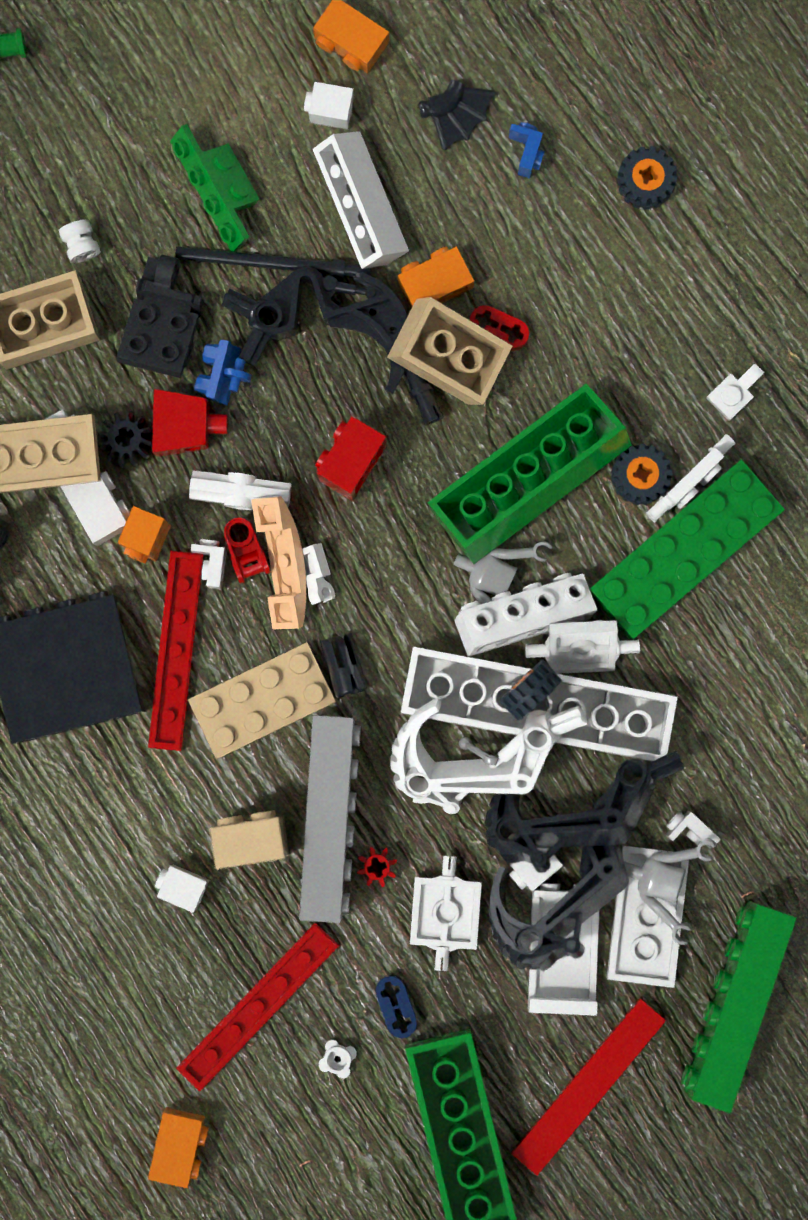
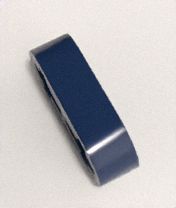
M386 975L377 983L376 997L389 1032L397 1038H407L416 1029V1015L402 979L395 975ZM391 981L393 986L398 985L400 987V990L396 992L397 1004L392 1005L390 997L381 994V991L385 989L386 982ZM400 1008L404 1018L410 1017L411 1022L407 1024L406 1031H402L400 1027H393L392 1023L397 1019L395 1009Z

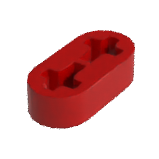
M487 305L479 306L471 313L470 321L478 326L479 321L475 318L477 316L482 318L484 314H489L490 322L498 325L496 329L486 325L484 329L512 345L511 351L520 350L526 345L529 329L523 321ZM514 327L520 329L519 335L523 339H516L514 343L509 342V335L500 331L501 328L512 331Z

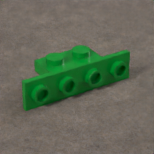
M182 125L170 140L173 152L183 164L188 173L190 183L198 191L205 210L211 215L219 229L221 239L227 244L231 252H237L248 240L249 235L236 212L254 206L260 199L229 143L202 152L188 125Z

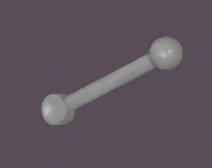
M462 737L459 740L461 749H469L483 758L486 764L497 765L498 757L489 755L472 744L468 737Z

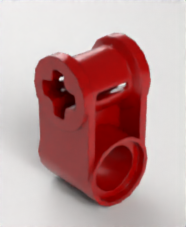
M240 517L230 520L225 526L224 536L239 583H244L246 578L263 572L270 574L271 570L266 555L252 524ZM242 524L247 526L249 535L245 541L238 543L231 538V530L234 526ZM258 561V563L244 568L245 565Z

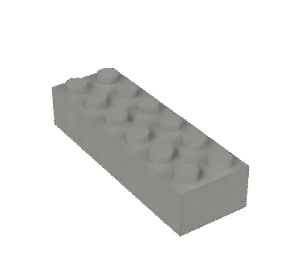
M313 716L299 920L340 923L342 915H348L350 893H344L345 881H350L352 875V859H346L347 847H352L354 843V826H348L349 813H355L357 797V793L350 792L351 779H358L359 759H353V746H360L361 726L355 725L354 718Z

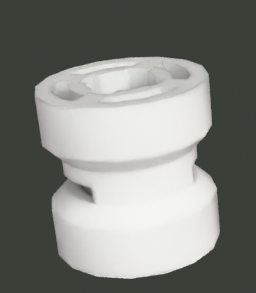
M89 220L74 221L63 226L58 231L62 241L68 246L66 253L70 263L87 261L101 252L97 241L92 239L91 233L93 230Z

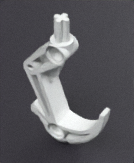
M436 698L419 708L409 718L408 723L406 722L398 732L392 746L393 754L390 759L391 770L395 772L393 780L399 790L413 798L412 802L420 804L432 803L442 806L443 810L448 814H456L460 810L462 799L468 793L526 794L532 790L547 754L554 743L559 740V735L587 724L585 711L583 708L576 706L553 716L543 710L531 712L526 718L524 729L498 752L497 765L486 764L484 759L435 762L421 742L420 727L431 715L439 712L442 702L439 698ZM533 730H540V731H542V732H544V733H542V734L536 733V732L533 731Z

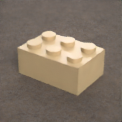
M76 270L0 294V364L6 370L100 341L82 280Z
M428 297L416 299L387 358L468 405H483L512 345L435 299Z
M275 810L251 814L252 820L243 821L242 815L218 819V825L210 828L216 869L286 858L290 853L284 815L276 816Z

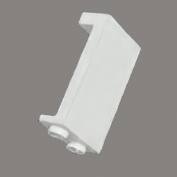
M542 883L540 889L532 891L531 925L534 926L570 890H560V884ZM599 910L582 923L580 941L585 947L582 957L573 959L571 956L558 959L546 971L529 969V1013L597 1016L596 978ZM572 931V932H571L568 936H566L565 938L573 937L574 931ZM539 940L530 944V950L537 947Z

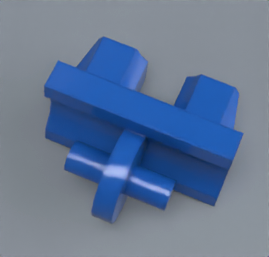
M221 339L219 344H206L202 355L203 362L213 365L211 376L199 374L194 387L195 391L218 404L228 406L231 391L238 392L240 382H250L252 377L251 374L243 371L246 360L238 358L242 349L232 345L230 341Z

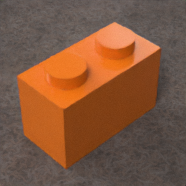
M332 0L313 27L315 42L322 50L327 53L336 52L343 57L342 61L348 67L355 71L361 69L367 74L390 42L389 31L342 0Z
M447 246L440 248L430 255V260L421 264L418 261H414L401 269L402 273L398 275V284L411 309L416 299L431 297L442 304L474 288V280L457 246L450 250Z
M133 506L118 544L125 548L123 554L144 564H146L148 559L156 562L171 525L164 518Z
M166 1107L161 1118L148 1180L188 1188L191 1179H198L202 1160L196 1159L198 1147H205L209 1131L208 1126H203L205 1116Z

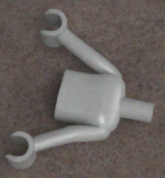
M539 541L531 548H495L474 565L468 557L458 553L453 565L470 572V591L481 604L492 601L484 592L495 596L507 592L518 569L500 559L511 560L534 557L536 560L543 562L547 559L538 556L536 552L537 547L544 545L552 549V546L546 541Z
M712 839L703 840L697 848L653 853L644 862L642 867L624 861L628 877L638 880V891L641 899L671 928L672 938L679 945L687 944L689 940L681 938L678 935V929L684 928L691 931L693 930L691 924L687 922L679 923L655 898L676 903L686 869L675 867L668 863L700 858L703 861L712 860L714 857L705 855L702 851L703 845L717 847V843Z

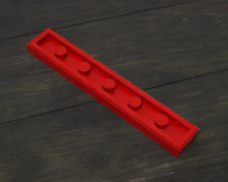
M170 551L148 748L182 751L204 554Z
M315 922L176 1069L200 1092L339 947V944Z
M639 998L515 1146L511 1154L538 1176L666 1020Z

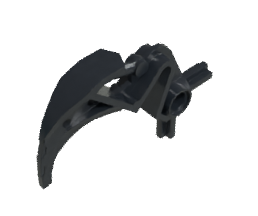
M309 266L301 267L292 272L258 301L229 288L221 306L249 319L248 325L252 332L238 358L246 360L245 363L255 367L270 339L279 341L297 335L302 287L307 282L311 283L314 287L326 326L329 325L332 328L364 333L376 340L384 348L387 355L407 319V314L398 297L386 284L364 272H357L353 280L368 287L367 289L337 281L333 276L323 277L317 269ZM336 292L350 295H365L367 300L341 307L335 304L332 298ZM374 310L377 311V314L375 316L369 315V312ZM267 312L278 314L277 320L271 325L261 323V319ZM390 328H396L397 332L395 334H391L389 332ZM390 359L391 371L385 391L394 394L406 368Z

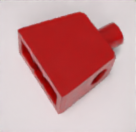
M154 389L152 452L155 456L205 450L209 446V434L228 433V415L209 414V402L207 399Z

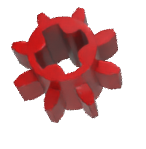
M371 846V856L368 859L364 856H359L358 859L365 863V866L358 870L357 874H367L369 877L367 886L373 880H379L381 887H384V878L387 875L392 878L396 877V874L389 869L390 865L397 863V859H387L388 848H385L381 854H376L375 849ZM373 858H378L379 862H386L387 867L382 869V875L377 876L375 871L369 872L368 867L372 865Z

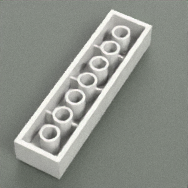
M413 647L401 714L412 716L423 705L439 698L442 702L439 712L431 715L428 719L517 736L524 729L528 715L517 721L499 700L530 669ZM557 674L562 679L560 684L544 701L531 711L543 710L553 716L579 706L585 711L587 724L560 734L559 740L555 743L654 761L667 755L677 697ZM533 730V731H535L536 733H540V734L544 733V732H542V731H540V730Z

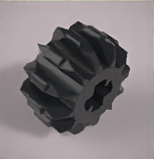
M128 411L126 419L123 421L121 414L116 412L114 418L117 423L113 425L107 419L103 422L110 430L109 432L100 431L98 433L99 438L108 440L102 443L99 448L102 452L110 451L106 458L109 462H113L119 457L118 464L124 468L128 458H130L133 466H138L139 461L136 457L138 454L145 459H148L150 456L143 448L144 446L152 447L153 440L146 437L153 434L152 427L143 428L147 421L143 416L134 422V413ZM128 432L130 436L134 434V437L130 439L131 445L125 446L122 442L119 444L123 440L122 434Z

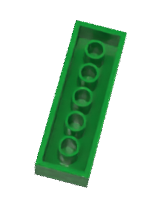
M586 383L427 503L438 522L474 565L632 446L626 427Z
M741 459L589 589L591 595L612 621H617V627L626 638L633 640L785 509Z
M747 900L746 906H740L735 919V924L739 925L735 938H729L724 952V956L728 957L724 970L719 969L715 977L713 988L717 989L714 1001H708L703 1013V1020L707 1021L703 1033H697L693 1042L692 1052L696 1054L692 1066L686 1065L682 1075L681 1084L685 1085L683 1090L691 1100L731 1114L796 917Z
M470 1028L405 1044L408 1064L446 1220H516Z

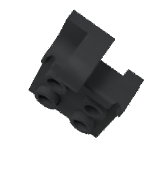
M163 254L159 259L148 257L142 278L138 279L136 286L137 299L134 298L117 353L118 363L178 378L182 377L184 367L188 365L191 357L194 333L199 325L198 317L201 318L203 298L202 296L174 290L180 270L178 258Z

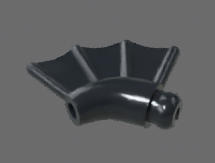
M451 79L443 93L428 97V100H422L418 103L419 115L421 118L431 116L441 148L446 151L456 141H468L473 128L478 123L487 121V104L495 96V92L465 87L463 83Z

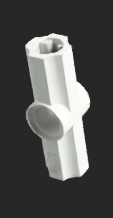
M193 471L190 481L189 499L221 503L225 507L253 510L251 499L282 496L289 508L291 483L257 479L256 476L243 473L223 475L213 472Z

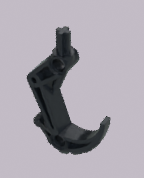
M677 751L648 764H645L644 760L641 761L639 759L626 760L618 768L612 787L593 803L594 808L588 812L522 820L519 811L521 794L497 793L493 795L489 803L491 809L487 811L485 817V826L488 828L485 834L487 843L496 849L505 862L518 863L525 861L531 863L538 873H544L549 870L551 866L549 859L561 847L624 844L631 837L653 790L656 788L654 782L685 769ZM641 777L637 782L630 783L634 778ZM513 833H518L514 838L508 839ZM537 848H550V849H549L546 853H544L543 851L538 850Z
M620 845L583 846L579 873L582 875L581 881L534 926L520 922L510 915L505 897L510 875L505 868L500 866L490 893L489 921L492 924V936L497 940V947L502 955L510 957L511 963L519 969H541L542 971L552 967L558 959L571 956L573 959L582 957L585 952V947L580 941L582 923L622 892L628 885V875ZM572 931H574L573 937L565 938V937L568 936ZM539 940L537 947L528 951L530 944Z

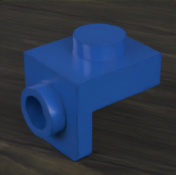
M528 123L511 124L508 138L526 144L520 161L518 175L530 178L533 169H540L545 151L539 150L543 133L537 131V127Z

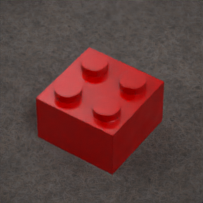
M351 416L348 423L342 421L332 437L335 439V444L330 451L324 449L315 466L317 467V476L321 483L353 502L387 447L386 436Z

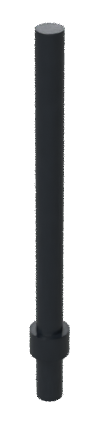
M179 246L176 247L175 258L179 260L295 271L301 267L309 266L317 269L321 274H329L336 279H344L345 276L355 277L357 272H364L371 276V268L362 269L360 264L346 263L345 259L332 258L331 262Z

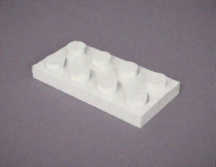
M622 845L621 849L625 862L640 867L643 866L644 862L653 853L672 852ZM689 860L668 863L672 866L686 869L676 903L655 898L679 923L682 922ZM628 877L627 887L616 896L607 979L674 988L679 944L673 940L671 928L641 899L638 891V880ZM681 928L678 929V935H679V936H680V933H681Z

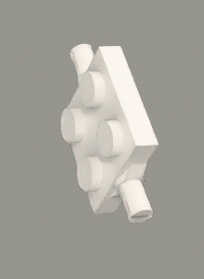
M725 434L718 443L708 449L709 453L665 497H659V500L646 512V515L656 523L667 510L670 511L675 505L681 509L699 492L694 487L698 482L704 486L722 469L718 462L735 445L734 440Z
M596 620L593 622L572 623L565 621L549 623V637L545 644H525L526 658L546 657L548 665L556 674L615 671V661L620 654H640L639 639L619 641L617 621Z
M443 856L442 876L433 878L415 877L410 944L424 945L436 950L434 970L440 971L442 957V971L449 970V951L459 948L477 950L482 882L464 881L455 877L457 859L455 856H451L450 869H448L449 856Z

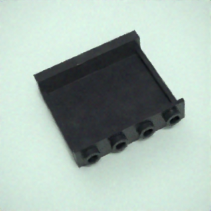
M108 591L88 595L89 601L76 604V600L71 599L56 603L57 609L44 612L43 607L24 611L25 617L12 620L11 615L0 617V698L11 744H20L145 712L143 700L139 697L116 603L119 602L118 597L115 595L108 596Z

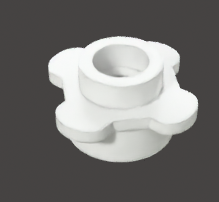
M329 1040L325 1044L326 1052L324 1058L319 1061V1068L323 1072L329 1071L337 1074L339 1078H346L350 1075L349 1066L351 1061L356 1058L357 1052L352 1046L344 1047L339 1045L336 1040ZM340 1056L341 1061L336 1062L334 1058Z

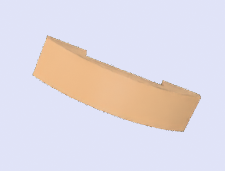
M282 496L251 499L256 532H265L275 595L269 596L267 599L272 629L303 627L306 610V571L302 546L295 522Z

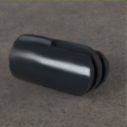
M352 633L345 634L343 638L341 636L333 637L331 642L329 639L321 640L320 644L335 696L341 698L346 697L347 694L353 695L365 691L367 684Z

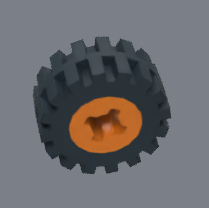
M645 146L639 147L637 151H631L620 165L617 177L618 191L620 195L625 197L624 200L628 204L630 202L633 203L635 208H639V206L644 207V210H650L651 207L657 208L663 202H666L674 191L677 183V168L673 165L674 160L672 157H667L665 155L666 152L662 149L657 151L655 150L656 147L650 146L649 149H645Z
M645 444L633 445L622 452L615 460L611 472L612 485H614L616 493L621 495L626 502H632L634 505L650 504L658 500L667 491L671 483V463L664 456L665 453L655 449V446H646Z
M542 660L520 678L504 694L499 702L519 721L544 701L560 684L562 679Z

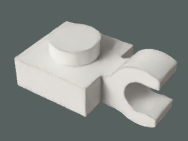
M754 364L739 380L730 374L706 398L730 421L754 397L747 389L764 372Z
M322 543L303 548L306 584L311 604L335 599L333 587L324 579V577L331 575Z

